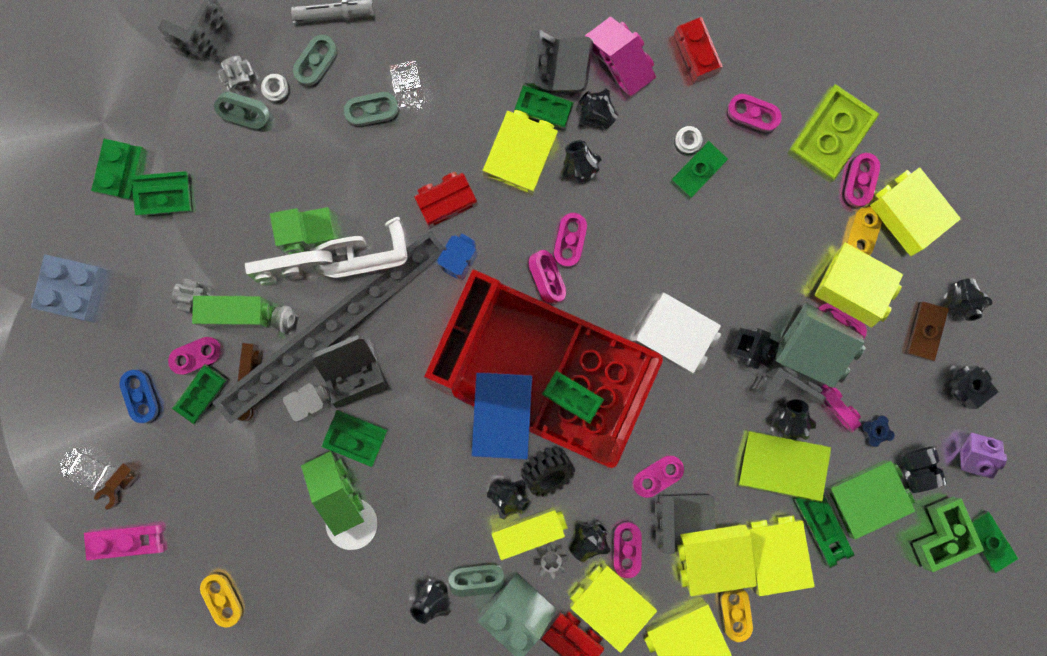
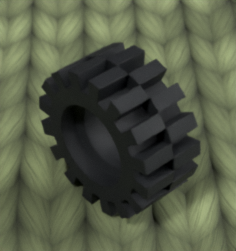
M553 446L552 449L547 447L543 453L541 451L536 452V457L531 456L528 458L530 462L524 463V468L521 469V476L531 493L537 497L540 495L543 497L547 496L548 492L554 494L557 488L561 490L564 488L562 485L568 484L570 482L568 478H573V472H575L574 465L561 447L557 448V446Z

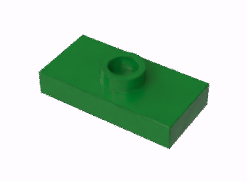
M523 85L514 110L522 111L528 114L530 118L539 121L543 120L556 127L565 129L574 102Z
M708 141L672 178L671 182L691 199L724 165L728 158Z
M204 364L172 409L195 425L228 380L210 366Z
M558 371L554 373L542 393L546 398L589 424L604 401L603 398Z
M985 511L971 520L984 549L980 553L993 573L999 572L1019 559L989 511Z

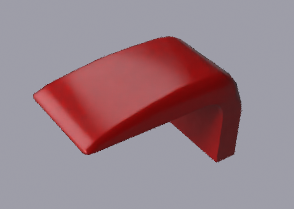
M472 269L424 378L430 386L474 407L476 372L532 376L529 432L609 468H614L622 456L662 365L663 357L655 351L506 286L499 280ZM556 371L604 399L590 424L542 395Z

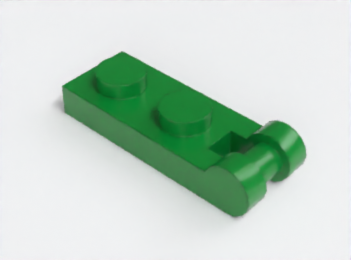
M824 494L822 502L801 498L794 499L829 568L836 566L837 561L843 558L847 560L855 556ZM837 542L839 548L832 552L829 545Z

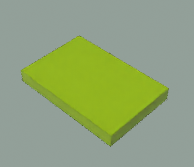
M834 84L788 152L831 181H834L880 114Z
M749 431L739 486L822 502L831 447Z

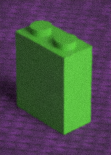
M193 296L192 324L214 328H270L274 306H270V301L260 296Z
M889 460L881 461L826 487L849 538L856 540L916 512L912 505L915 503L914 497L908 488H904L900 480L903 478V475L896 463L893 464Z

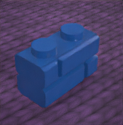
M462 233L459 237L456 235L451 236L445 246L447 250H443L437 260L440 269L459 281L464 280L469 271L468 266H472L477 258L475 241Z

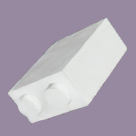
M663 293L634 342L661 354L663 359L687 373L693 374L695 370L701 371L708 357L704 356L709 346L714 348L720 339L721 333L718 330L721 325Z

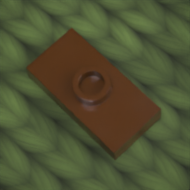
M924 301L920 302L906 354L935 361L949 311L948 308Z

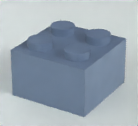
M44 254L31 308L94 323L107 270Z

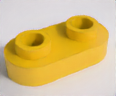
M865 206L854 214L846 239V243L857 249V241H863L865 248L860 251L869 256L874 250L882 220L871 206ZM866 215H870L872 217V224H867L865 222Z
M211 574L204 578L200 585V593L215 623L225 628L235 625L241 619L242 607L228 579L221 574ZM214 582L220 585L219 592H214L212 590V584ZM226 607L232 609L233 615L231 617H227L224 614Z
M744 589L723 591L720 596L725 634L735 642L746 641L753 631L748 593ZM732 594L738 595V602L735 604L729 602ZM735 622H741L742 628L740 631L733 630Z

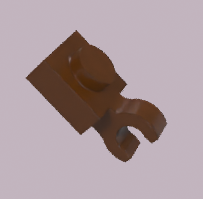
M131 462L123 463L105 483L106 486L95 494L94 499L97 501L103 495H107L110 501L105 506V509L114 508L118 502L117 492L121 489L126 490L136 479L133 475L139 469Z

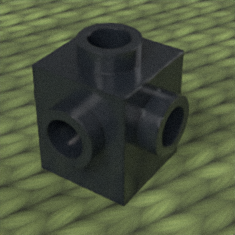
M740 327L731 353L743 359L742 364L758 370L759 366L770 369L777 355L780 343L770 338V332L759 328L752 331Z
M965 365L953 374L955 379L948 383L953 389L951 393L959 403H964L968 409H978L999 392L991 382L992 376L985 368H980L979 366L967 367Z

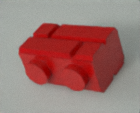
M699 17L679 25L674 36L687 68L691 70L690 75L693 82L698 83L719 74L723 66L703 18Z
M452 172L442 178V183L434 187L432 183L427 184L417 190L418 195L414 196L429 228L478 205L464 173L458 175L457 172Z
M560 610L540 637L542 642L560 656H600L605 649L604 645L601 644L603 638L591 628L586 632L579 626L582 621L570 611L564 614Z

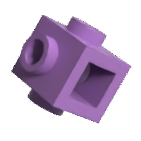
M971 432L960 450L961 470L993 479L998 470H1002L1006 464L1007 455L1004 454L1003 441Z

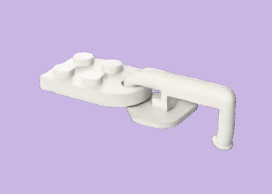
M395 217L385 224L386 227H389L394 248L392 251L354 257L353 251L366 248L367 243L362 236H352L328 241L307 252L245 263L246 274L257 283L260 282L261 285H271L277 283L279 278L287 277L288 280H297L303 278L305 273L315 271L324 276L337 279L402 266L407 261V250L403 230L399 222L400 217ZM332 254H337V256L347 255L348 260L333 263Z

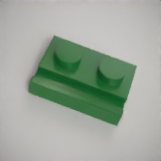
M104 138L91 191L132 201L133 183L131 176L139 174L144 148Z
M187 171L131 176L136 216L192 211Z
M336 410L321 447L373 467L388 430Z

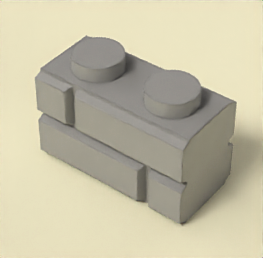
M309 383L298 389V392L294 391L283 397V402L293 421L306 422L316 417V414H321L330 409L329 402L331 397L326 386L322 387V385L318 386Z

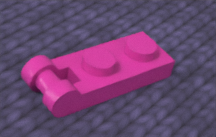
M162 524L85 532L86 561L164 552V545L160 543ZM142 535L149 536V545H143Z

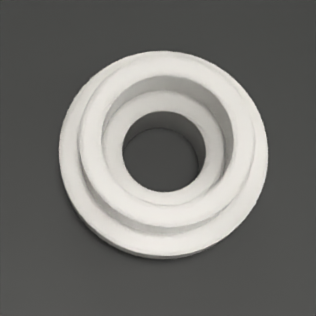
M270 74L263 79L261 91L268 100L279 101L287 95L288 83L283 76ZM278 84L280 89L277 92H271L272 85Z
M692 126L683 127L675 137L677 148L687 154L699 150L703 141L700 131ZM684 137H692L693 144H685Z
M286 305L276 307L271 317L272 327L277 328V331L282 333L290 329L295 321V315L291 307Z

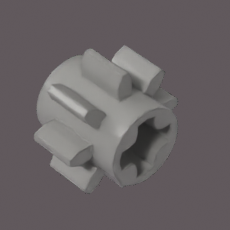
M233 56L221 62L223 69L218 70L221 82L224 86L230 85L231 89L247 86L250 83L248 76L254 75L248 60L242 61L240 56Z
M184 279L183 284L176 283L172 292V303L178 304L177 310L193 313V296H205V290L199 288V282Z
M547 543L546 551L543 552L537 549V553L541 558L534 561V565L542 566L541 576L545 572H549L552 579H554L556 571L565 572L561 564L566 562L568 557H560L561 546L555 551L551 549L550 543ZM553 554L556 555V562L558 564L556 566L551 564L549 567H546L544 557L546 555L548 557H552Z

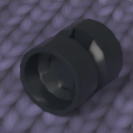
M929 446L900 455L904 470L910 472V476L907 479L912 493L936 489L947 484L943 468L937 466L940 459L936 446Z

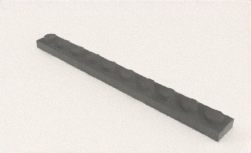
M429 230L406 248L407 261L404 265L377 271L214 400L212 403L229 424L237 420L311 361L312 354L331 345L434 263L442 251L446 249L432 231Z

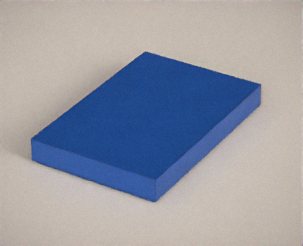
M476 372L472 456L528 459L532 376Z

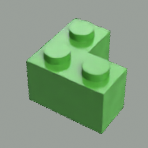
M329 207L305 212L295 208L270 213L275 245L284 253L288 252L289 255L305 252L304 249L317 247L337 239L333 214Z
M330 451L301 465L312 504L334 536L364 522L361 513L365 509L363 502L358 494L355 496L352 494L354 490L349 479L344 477L348 472L342 459L336 460Z
M950 497L927 507L937 533L912 543L923 569L930 572H935L984 551L962 498Z

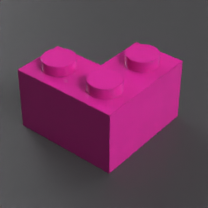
M609 17L585 35V37L593 39L592 50L595 56L608 66L617 85L628 95L632 96L656 78L652 69L654 62L644 52L642 47L645 44L637 32L631 33L624 22L618 23L615 19Z

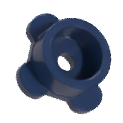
M881 415L877 420L866 421L863 424V430L869 439L868 442L873 447H878L883 441H892L895 437V433L889 428V419L886 416ZM878 428L881 430L880 434L876 432Z

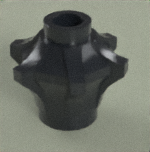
M607 88L598 93L587 91L578 102L581 105L582 111L579 121L581 124H595L606 130L619 116L611 102L610 91Z
M582 140L573 141L565 147L566 160L563 162L562 176L574 177L581 183L591 180L592 174L600 170L597 164L602 161L601 156L593 153L586 142Z
M967 278L954 284V297L948 307L949 310H954V316L962 315L966 321H975L982 317L983 310L991 306L993 302L987 293L980 290L975 279Z
M799 399L788 401L786 408L779 411L780 416L772 421V426L784 433L783 438L798 440L799 438L809 439L810 429L816 428V422L810 417L808 404Z
M496 479L490 486L487 498L492 500L497 507L501 519L505 520L508 516L517 512L522 515L528 508L530 500L526 498V483L523 480L508 482Z
M578 521L575 524V537L569 546V551L577 560L583 563L596 555L608 554L611 549L606 541V535L609 533L607 528L600 522H595V524L586 522L583 524Z
M429 582L426 586L419 583L415 586V600L410 608V613L417 622L426 624L435 617L448 616L451 609L447 604L449 596L443 585H434V583Z

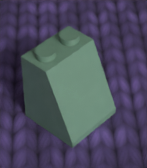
M806 302L780 341L776 361L834 388L838 381L842 383L850 372L848 366L852 360L855 359L857 361L865 350L863 345L864 338L861 334Z
M516 572L481 610L478 623L514 656H525L540 639L557 609Z

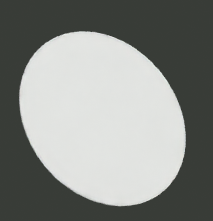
M364 500L362 502L365 509L361 511L364 519L363 523L336 536L332 534L326 525L329 538L340 548L347 550L360 549L366 546L375 536L377 517L373 508Z

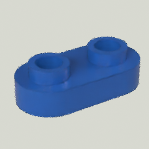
M139 370L125 372L120 378L119 385L129 416L137 423L153 421L158 414V405L148 376ZM134 379L140 381V386L137 389H134L132 386ZM144 404L149 408L148 413L145 415L141 413V407Z

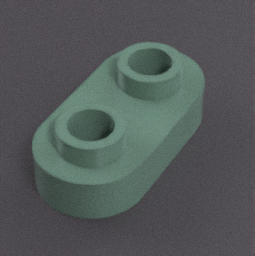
M315 36L295 62L293 74L300 84L305 86L316 84L335 58L337 48L329 36ZM327 47L328 52L326 54H319L320 48ZM312 69L313 73L311 76L306 77L303 75L304 71Z
M232 92L221 93L214 103L215 112L219 117L249 128L259 129L264 126L269 118V110L265 104Z
M388 92L354 97L348 100L344 106V115L347 121L354 126L388 121L394 118L398 112L397 100ZM382 104H389L390 108L388 111L383 112L380 110ZM362 109L363 114L360 117H355L354 111Z
M495 565L459 568L449 576L450 590L459 597L497 593L505 584L502 569Z

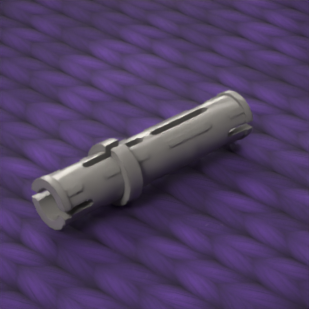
M342 0V2L293 6L291 7L293 24L335 19L350 21L351 18L374 16L373 0Z

